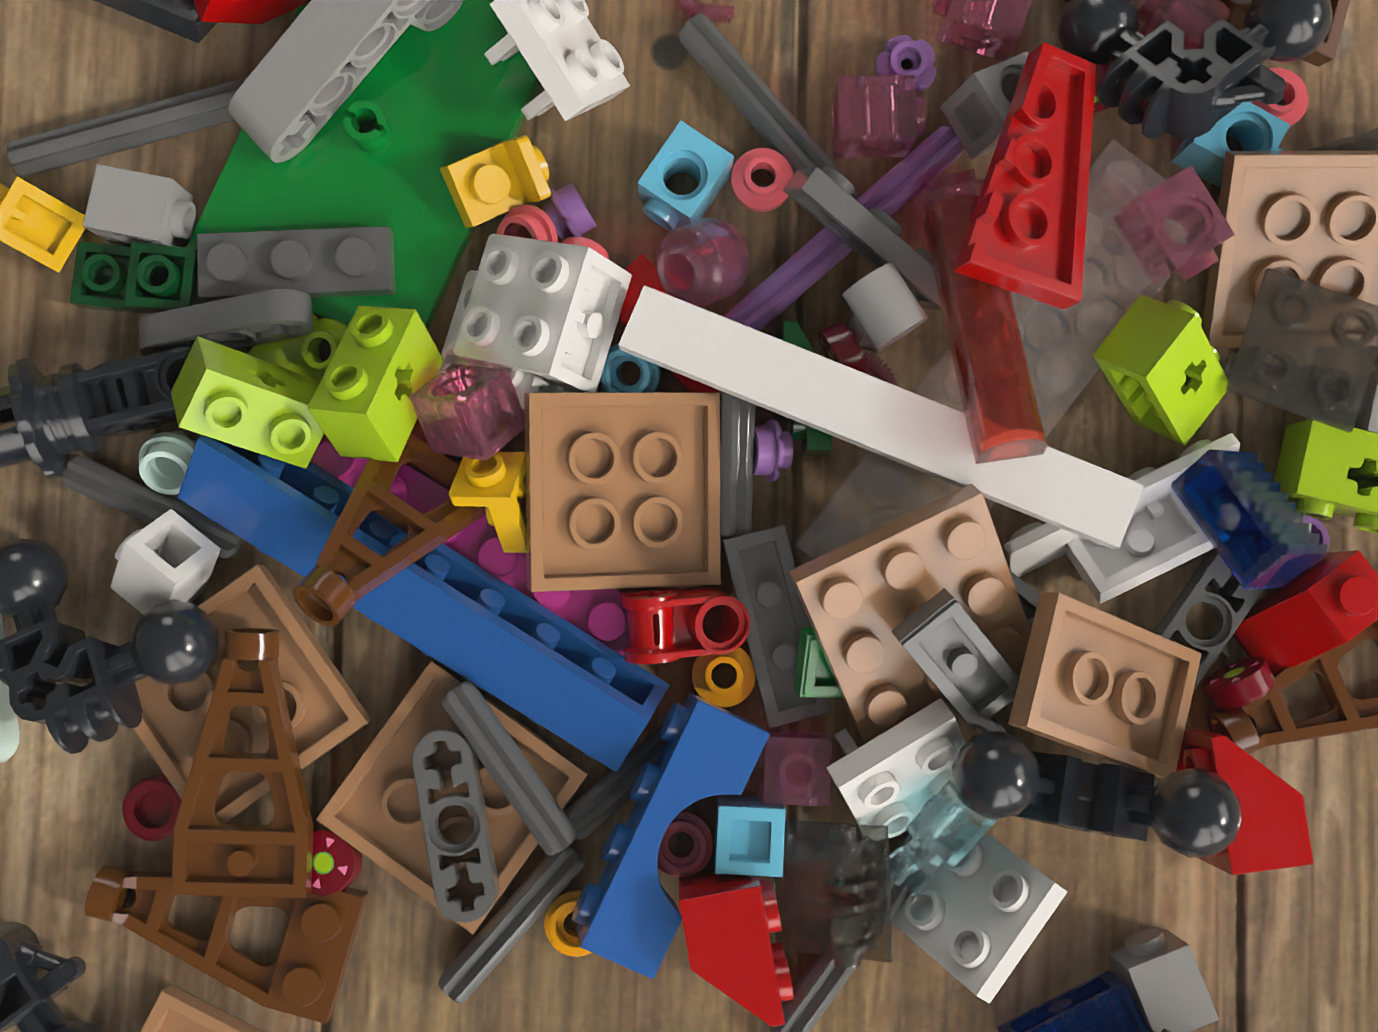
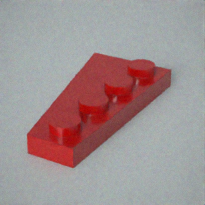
M1046 42L1027 55L961 246L954 272L1062 310L1081 302L1096 64Z

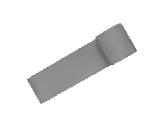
M311 0L235 92L228 106L229 115L273 162L287 161L300 153L310 143L410 24L424 31L438 29L456 14L463 0Z

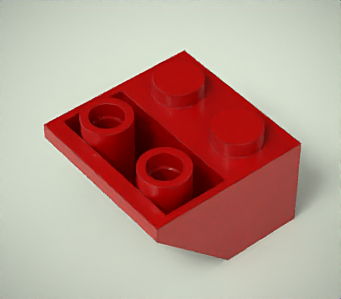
M1186 726L1176 771L1202 768L1216 773L1228 782L1241 802L1242 823L1236 840L1220 854L1198 857V859L1230 875L1314 865L1304 796L1226 736Z
M715 868L700 870L698 873L688 877H679V906L691 970L769 1026L785 1025L781 1002L793 1000L794 994L782 941L771 943L769 933L782 931L771 878L758 879V876L715 874Z

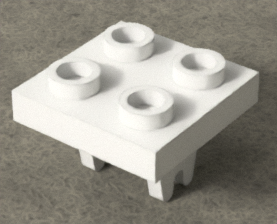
M494 0L490 4L508 34L484 55L490 64L494 65L500 60L502 62L507 60L520 50L545 91L521 109L527 121L536 115L540 116L554 105L564 120L567 121L613 99L630 86L623 75L624 65L620 55L608 41L600 39L588 20L589 10L585 0Z
M941 698L859 748L846 729L834 735L845 757L826 768L870 845L883 838H893L902 834L912 825L914 819L938 804H949L959 799L953 786L951 766L959 749L965 742L955 716Z
M962 816L942 844V849L893 916L891 922L974 995L990 1004L1067 891L965 816Z

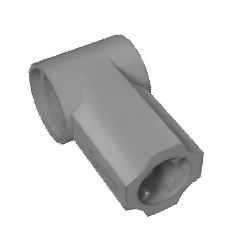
M892 262L872 271L842 294L850 306L848 328L855 336L860 347L870 348L876 353L890 347L928 319Z

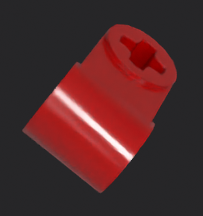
M711 587L676 590L644 589L629 591L620 595L621 606L628 610L629 646L623 649L624 661L628 663L659 664L685 657L725 654L735 651L740 647L749 634L751 621L748 610L743 603ZM721 605L723 618L720 626L715 631L704 634L702 623L706 612L713 606Z

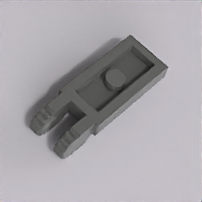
M943 588L891 632L973 730L979 728L983 733L991 731L1006 732L996 719L990 717L1010 701L1011 707H1013L1019 677L946 588Z

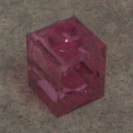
M936 0L932 14L943 17L936 40L1001 61L1007 60L1020 38L1032 0Z
M915 75L838 76L832 95L833 159L906 157L909 154L917 136H923L926 129V101L924 97H915Z
M1192 165L1133 199L1113 217L1154 284L1175 272L1182 282L1202 272L1219 261L1213 249L1235 235ZM1166 219L1174 220L1182 225L1187 235L1186 245L1176 243L1168 236L1165 228Z
M452 363L409 396L432 452L487 461L525 429V415L507 369Z
M765 730L770 735L760 756L759 794L762 802L765 804L829 807L831 775L826 767L831 765L832 739L824 732Z

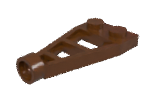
M428 394L398 462L369 458L315 563V567L293 589V597L297 605L314 621L329 627L336 626L360 598L486 515L485 507L454 506L451 499L430 512L420 513L391 493V485L402 465L410 462L450 489L463 456L466 453L513 451ZM371 511L376 512L408 534L384 555H378L353 538V535Z
M1378 620L1349 642L1290 669L1287 667L1274 673L1273 676L1276 681L1272 690L1257 701L1243 707L1229 710L1219 709L1209 713L1207 720L1210 732L1226 736L1250 754L1266 746L1378 728V696L1364 699L1351 697L1338 670L1341 658L1362 641L1372 639L1378 648ZM1315 672L1330 709L1325 713L1294 721L1281 694L1289 685L1309 673Z
M232 628L225 630V658L222 660L174 826L171 895L306 898L311 891L313 822L278 666L280 631L277 629ZM241 660H260V666L255 670H246L240 666ZM236 705L259 706L264 710L267 718L269 749L266 754L230 753L226 749L225 741L231 710ZM232 771L259 772L267 779L275 807V816L269 825L222 824L217 819L215 805L222 781L226 775Z
M106 864L96 874L85 902L86 916L124 926L263 1007L327 1024L331 1019L368 892L347 887L327 896L309 893L306 898L204 896L216 899L219 903V908L210 938L200 939L174 928L168 921L173 900L176 896L171 895L172 872H132ZM132 889H135V903L131 907L126 906ZM249 906L278 907L287 914L289 923L278 960L275 963L269 965L260 964L237 951L232 945L229 936L236 913L240 909Z

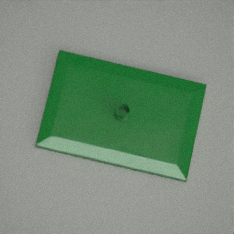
M463 0L456 14L446 24L433 31H424L410 24L310 143L293 158L284 162H273L250 136L241 129L186 248L197 249V234L388 226L394 233L395 295L311 298L312 313L320 318L339 320L348 326L358 306L416 309L428 331L475 228H465L440 168L501 141L515 138L525 118L521 109L533 100L540 81L520 50L503 62L500 60L494 65H491L484 55L508 34L490 6L494 0ZM308 3L297 8L290 25L299 16V14L308 5Z

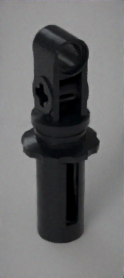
M183 346L143 357L117 359L102 363L89 370H85L79 363H72L61 366L59 373H52L47 376H43L30 359L16 360V363L11 364L8 369L9 386L0 388V426L16 422L18 425L0 431V468L33 461L34 464L40 467L47 478L61 477L67 468L68 453L71 451H78L82 448L87 453L103 450L106 447L107 437L140 433L177 420L171 391L192 347Z

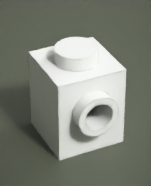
M170 509L145 528L134 531L122 542L115 553L118 563L110 588L142 614L146 613L156 604L175 601L191 603L205 592L221 548Z

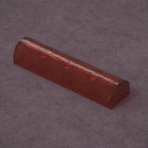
M963 195L947 199L934 206L926 215L924 229L975 464L1043 455L1047 448V443L1011 291L953 271L979 197L977 195Z

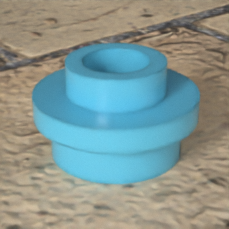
M618 343L609 348L599 383L604 393H655L661 380V367L620 350ZM628 361L636 363L641 371L640 379L635 385L627 384L621 375L622 367Z

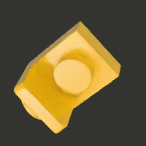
M527 135L501 141L440 168L465 228L475 227L515 207L529 202L541 201L551 196L546 182L549 179L547 162L538 147L531 144Z
M19 177L15 179L11 188L0 183V241L59 273L85 230V227H83L85 215Z
M484 451L466 453L449 490L452 504L454 506L485 507L487 521L490 526H495L503 552L526 553L525 452Z

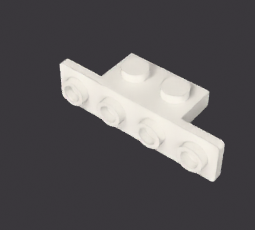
M1233 433L1213 442L1209 439L1201 440L1184 450L1178 459L1158 469L1146 467L1132 474L1128 479L1143 484L1144 488L1120 548L1113 550L1049 523L1035 522L1019 529L1012 535L1009 542L1004 545V556L1009 570L1020 577L1066 554L1098 603L1101 604L1213 549L1216 536L1186 495L1229 475L1234 470L1240 442Z

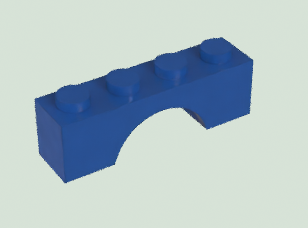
M690 692L683 705L677 702L672 705L659 733V738L666 742L655 765L646 762L634 782L630 798L637 801L626 825L617 822L607 838L601 859L608 863L597 886L587 883L575 906L572 920L578 923L576 929L581 948L654 980L682 921L681 913L674 899L662 887L658 876L657 859L663 835L673 819L692 803L714 795H741L770 735L759 725Z

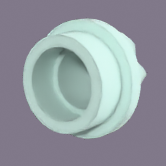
M183 430L164 431L149 437L139 451V472L145 484L162 494H179L197 440L190 439Z

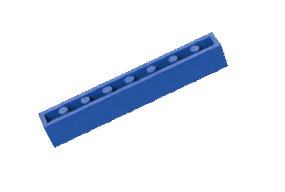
M202 435L196 442L177 498L201 512L208 519L217 522L254 545L262 553L273 557L305 577L315 567V563L354 488L311 461L305 469ZM371 511L357 529L353 538L378 555H384L408 534L376 512ZM443 543L360 598L353 606L354 609L364 614L371 621L382 625L417 647L422 653L438 660L473 682L478 688L489 692L527 716L534 723L545 727L580 749L590 758L596 759L617 772L670 686L639 665L624 661L623 655Z

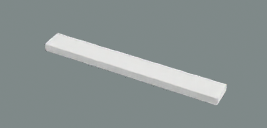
M645 285L619 342L620 350L960 488L972 483L987 499L1113 550L1120 548L1144 488V485Z

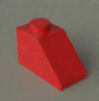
M1359 550L1327 552L1325 557L1311 569L1300 570L1255 604L1232 636L1248 657H1263L1272 674L1287 667L1289 669L1349 642L1378 620V574Z

